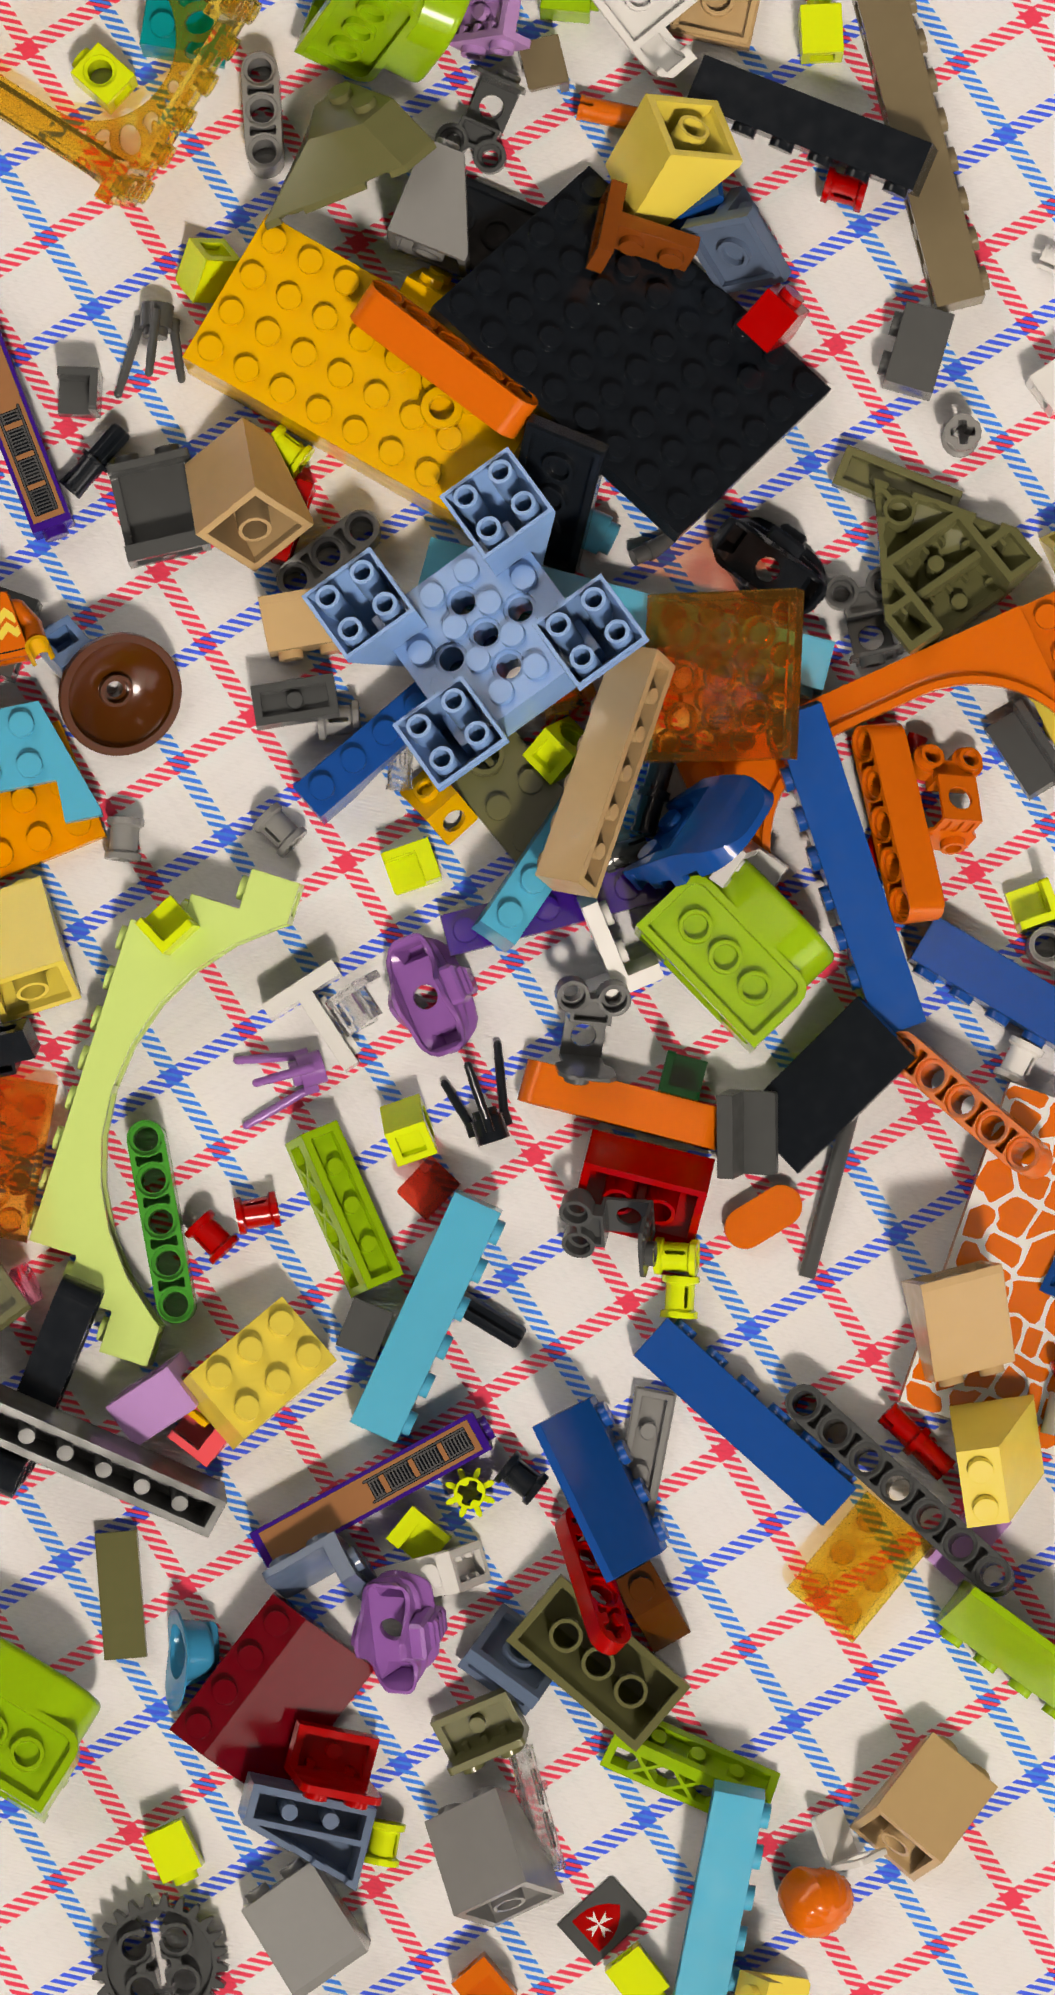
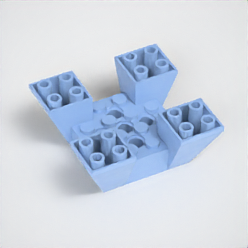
M508 446L439 496L473 546L406 594L403 592L372 548L368 547L301 596L348 663L404 666L427 697V700L393 723L392 726L439 792L510 742L508 737L569 692L575 688L581 691L650 641L601 573L566 599L563 597L542 568L556 512ZM475 604L472 611L461 615L462 610L466 606ZM532 611L528 619L518 621L522 613ZM498 636L492 645L484 646L485 641L489 637ZM464 660L459 669L449 671L455 662ZM521 667L520 672L515 677L506 678L510 670Z

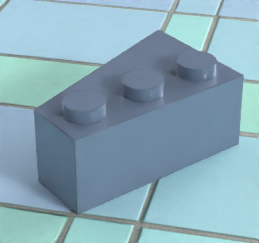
M248 1771L238 1808V1814L243 1825L285 1850H290L310 1862L312 1866L327 1872L356 1891L377 1808L368 1805L367 1810L354 1809L344 1805L343 1800L328 1797L327 1802L313 1801L303 1797V1792L298 1789L292 1780Z

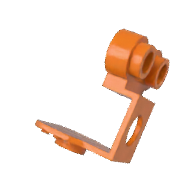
M934 744L920 745L911 754L916 778L925 782L926 791L939 792L942 818L933 827L928 828L933 850H939L943 854L948 855L961 853L976 838L974 830L983 822L976 777L983 768L982 756L974 748L962 747L957 749L948 760H945L944 753L938 746ZM949 793H967L970 799L969 807L965 809L955 807L949 799Z

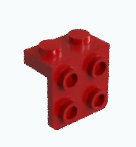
M296 1719L284 1769L298 1789L303 1792L302 1796L317 1802H327L328 1797L341 1799L344 1805L359 1810H367L368 1805H381L383 1797L370 1781L380 1742L378 1736Z

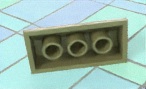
M562 1574L556 1578L506 1639L510 1645L635 1752L691 1687L684 1678L633 1635L629 1642L615 1655L609 1656L596 1650L588 1638L572 1583Z

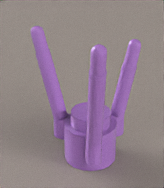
M306 1047L292 1052L236 1056L233 1059L235 1064L293 1061L288 1063L289 1069L256 1078L252 1081L254 1087H259L292 1078L295 1087L303 1085L299 1090L246 1120L242 1125L244 1129H249L307 1095L320 1092L318 1084L328 1082V1077L319 1050L308 1053Z

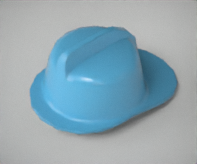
M177 1609L171 1610L168 1617L169 1650L165 1690L167 1704L171 1712L178 1711L181 1707L186 1686L205 1680L213 1673L219 1662L220 1655L218 1626L216 1623L210 1620L182 1619Z

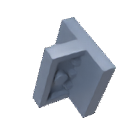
M745 186L731 188L725 196L723 203L719 205L714 214L689 218L681 228L684 232L701 237L696 256L712 283L726 293L784 283L792 273L781 254L782 250L776 238L769 230Z
M502 1603L457 1666L491 1691L501 1687L513 1695L522 1714L526 1716L530 1709H533L552 1680L506 1641L523 1617Z

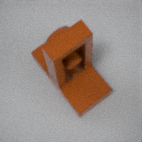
M612 179L599 201L585 269L602 273L614 253V249H617L628 256H638L657 262L665 268L678 269L685 272L698 251L701 237L623 212L628 184Z

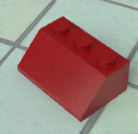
M592 1129L578 1188L589 1191L595 1204L599 1205L602 1204L604 1196L653 1200L656 1231L653 1241H655L656 1237H664L666 1242L690 1243L692 1239L696 1238L715 1159ZM625 1207L617 1212L618 1217L626 1223L632 1224L641 1220L640 1213L633 1208ZM609 1231L638 1239V1233Z

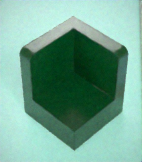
M668 1050L657 1091L698 1102L708 1062L679 1055L675 1051Z

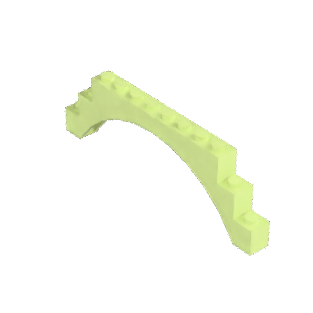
M251 869L250 876L243 875L238 886L236 899L241 900L239 908L191 894L189 901L183 900L181 906L198 923L200 928L171 955L161 953L135 924L137 920L130 919L129 925H122L119 931L115 949L120 950L116 966L110 965L106 972L103 989L108 990L103 1006L97 1005L94 1010L90 1029L95 1030L91 1045H85L81 1051L77 1069L82 1070L78 1086L72 1085L68 1092L65 1109L70 1110L65 1126L59 1125L55 1133L52 1149L57 1150L53 1165H47L43 1171L39 1189L44 1190L40 1206H33L26 1227L32 1231L29 1238L30 1241L76 1255L75 1262L68 1261L63 1276L68 1274L105 1290L100 1308L112 1312L110 1318L103 1317L97 1332L96 1340L102 1342L99 1352L145 1367L152 1366L166 1326L132 1274L116 1233L108 1190V1135L118 1089L135 1049L162 1008L198 972L240 945L282 928L292 926L305 885Z

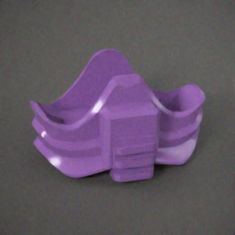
M412 933L393 941L388 949L386 959L390 981L388 994L390 1012L399 1023L409 1030L419 1048L429 1055L441 1057L459 1051L473 1035L478 1022L476 1006L472 997L473 994L477 993L478 986L471 969L466 966H460L455 956L450 957L448 946L439 940L425 937L419 933ZM426 984L434 987L438 996L436 1004L430 1009L419 1007L414 997L416 990Z
M400 1570L385 1571L378 1578L369 1581L363 1588L361 1610L351 1636V1645L354 1647L356 1658L365 1659L371 1664L379 1683L386 1692L398 1694L412 1693L425 1669L434 1662L439 1654L440 1641L448 1629L446 1610L442 1606L435 1605L432 1586L427 1579ZM389 1618L399 1621L402 1624L400 1636L388 1634L383 1629L382 1621Z

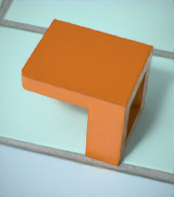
M485 1951L452 1978L451 1984L460 1995H517V1989Z

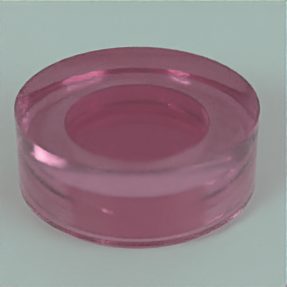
M26 1262L10 1268L9 1275L31 1305L43 1299L40 1284Z

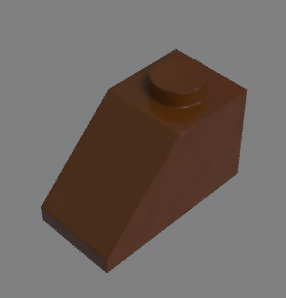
M650 1559L615 1579L621 1597L654 1653L691 1632Z

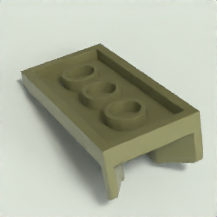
M514 732L508 737L510 741L508 744L451 785L516 863L563 794L564 789L558 782L550 785L522 756L529 746L517 732Z

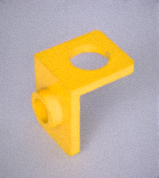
M424 770L400 791L405 800L429 823L447 845L455 841L478 819L477 815L451 785L439 792ZM460 810L462 817L459 823L452 828H444L443 822L445 817L452 811Z

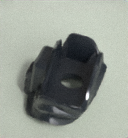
M749 516L740 519L729 517L713 536L712 550L716 562L727 571L737 588L748 598L763 605L773 606L788 615L797 616L813 611L825 597L827 585L824 566L821 560L805 546L807 542L806 536L790 524H782L779 527L761 517ZM765 557L774 558L780 566L778 577L770 582L761 580L756 574L757 563Z

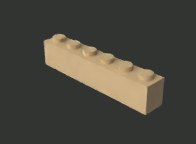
M640 647L603 674L597 696L591 702L590 716L584 734L578 740L577 754L573 766L565 778L564 792L557 812L552 816L551 830L544 850L540 853L537 860L535 876L553 891L597 899L676 667L658 649Z

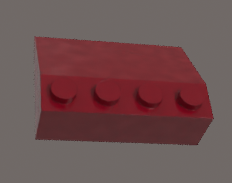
M275 1591L169 1730L201 1755L244 1784L248 1771L291 1780V1777L284 1769L296 1719L332 1726L374 1670L368 1661L356 1658L355 1651Z

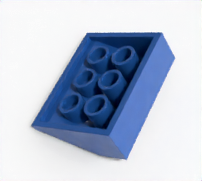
M593 1395L546 1418L532 1428L606 1583L662 1553L668 1547L665 1540L670 1537L662 1518L659 1515L653 1517L647 1507V1502L651 1500V1496L645 1482L641 1477L634 1479L632 1471L627 1465L633 1462V1458L623 1439L616 1440L610 1427L615 1421L607 1403L604 1400L598 1402L596 1396Z

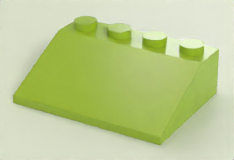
M963 1580L935 1619L938 1624L943 1626L938 1634L958 1649L963 1642L977 1651L973 1660L992 1674L997 1668L1003 1670L1011 1676L1007 1685L1026 1699L1033 1692L1046 1702L1041 1710L1055 1719V1644L980 1589Z

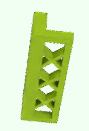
M337 1120L301 1134L286 1143L285 1147L351 1298L404 1275Z
M662 1721L636 1752L613 1734L600 1762V1765L706 1813L709 1810L711 1796L698 1793L694 1786L704 1785L713 1790L714 1779L763 1788L765 1789V1803H771L781 1774L665 1721ZM617 1747L633 1753L637 1761L629 1762L615 1756ZM664 1767L673 1771L676 1778H664L658 1775L655 1769Z

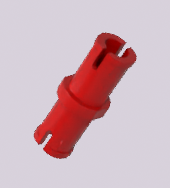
M897 1402L877 1420L904 1446L902 1451L907 1456L912 1454L937 1481L956 1463L929 1437L931 1432L926 1427L921 1429Z

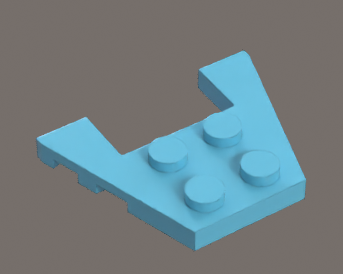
M33 701L0 708V793L57 782L66 824L104 817L101 807L41 703Z

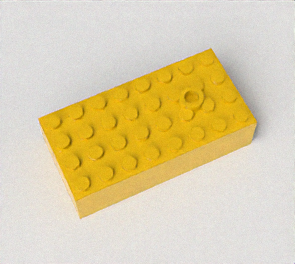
M267 214L182 356L188 373L277 425L282 424L292 434L464 532L439 496L507 446L518 460L526 423L516 438L511 439L500 435L361 330L351 320L350 315L373 280L385 281L285 223L267 230L264 224L268 216ZM392 286L426 313H429L431 310L429 306Z

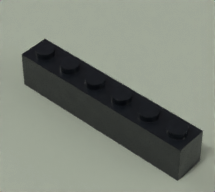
M707 55L703 57L687 98L717 100L726 122L733 124L731 131L740 136L754 140L756 134L770 139L768 145L776 150L790 155L793 149L808 154L806 158L808 162L825 169H829L831 163L846 169L844 172L846 177L863 184H867L869 178L884 184L882 187L883 191L901 199H905L907 193L919 198L938 152L931 142Z

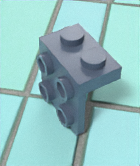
M335 1531L315 1535L307 1541L305 1548L294 1554L288 1553L275 1558L269 1564L270 1568L262 1573L265 1582L284 1598H291L336 1572L340 1582L362 1601L364 1586L369 1581L377 1578L368 1559L365 1556L361 1557L354 1546L351 1547Z

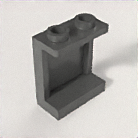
M179 444L163 445L154 449V455L139 458L138 453L124 454L114 458L115 464L106 466L125 542L126 557L131 569L212 550L210 543L195 534L184 465L191 459L187 447L179 448Z

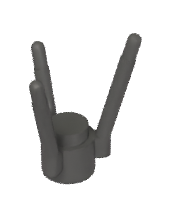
M163 301L142 302L141 315L135 316L134 330L114 392L116 398H121L142 332L143 337L148 339L145 375L147 377L153 375L157 341L167 340L168 334H170L177 380L179 383L185 382L184 361L179 334L181 320L173 318L174 305Z

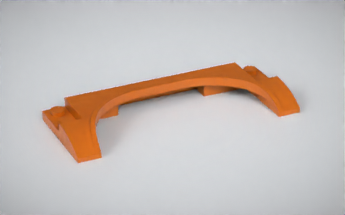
M1055 591L1021 607L1019 605L799 706L813 701L821 702L833 738L927 694L942 689L967 685L991 686L1017 692L1035 700L1055 714ZM770 719L715 743L713 747L676 763L687 789L703 778L734 774L750 776L770 790L774 795L773 805L751 840L771 853V834L774 816L785 790L779 768L785 767L781 752L773 753L765 729L772 727Z

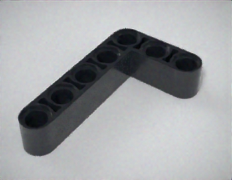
M65 1274L63 1276L17 1391L59 1409L105 1290L71 1275ZM0 1447V1494L13 1498L32 1473L36 1462Z

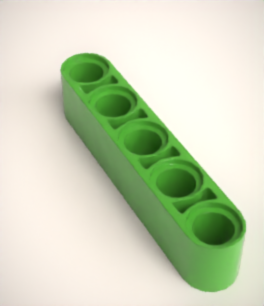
M141 1120L130 1127L127 1133V1146L156 1308L159 1315L169 1323H184L194 1316L197 1310V1298L186 1237L184 1235L168 1137L165 1130L159 1124L150 1120ZM145 1128H153L158 1135V1143L150 1151H141L136 1143L138 1133ZM152 1169H160L166 1178L164 1187L156 1193L149 1192L144 1186V1177ZM160 1210L168 1211L173 1218L172 1228L164 1234L156 1233L151 1226L153 1215ZM168 1251L175 1252L181 1261L179 1270L171 1276L163 1274L158 1266L160 1256ZM173 1293L183 1294L188 1301L187 1311L179 1317L170 1315L166 1309V1301Z

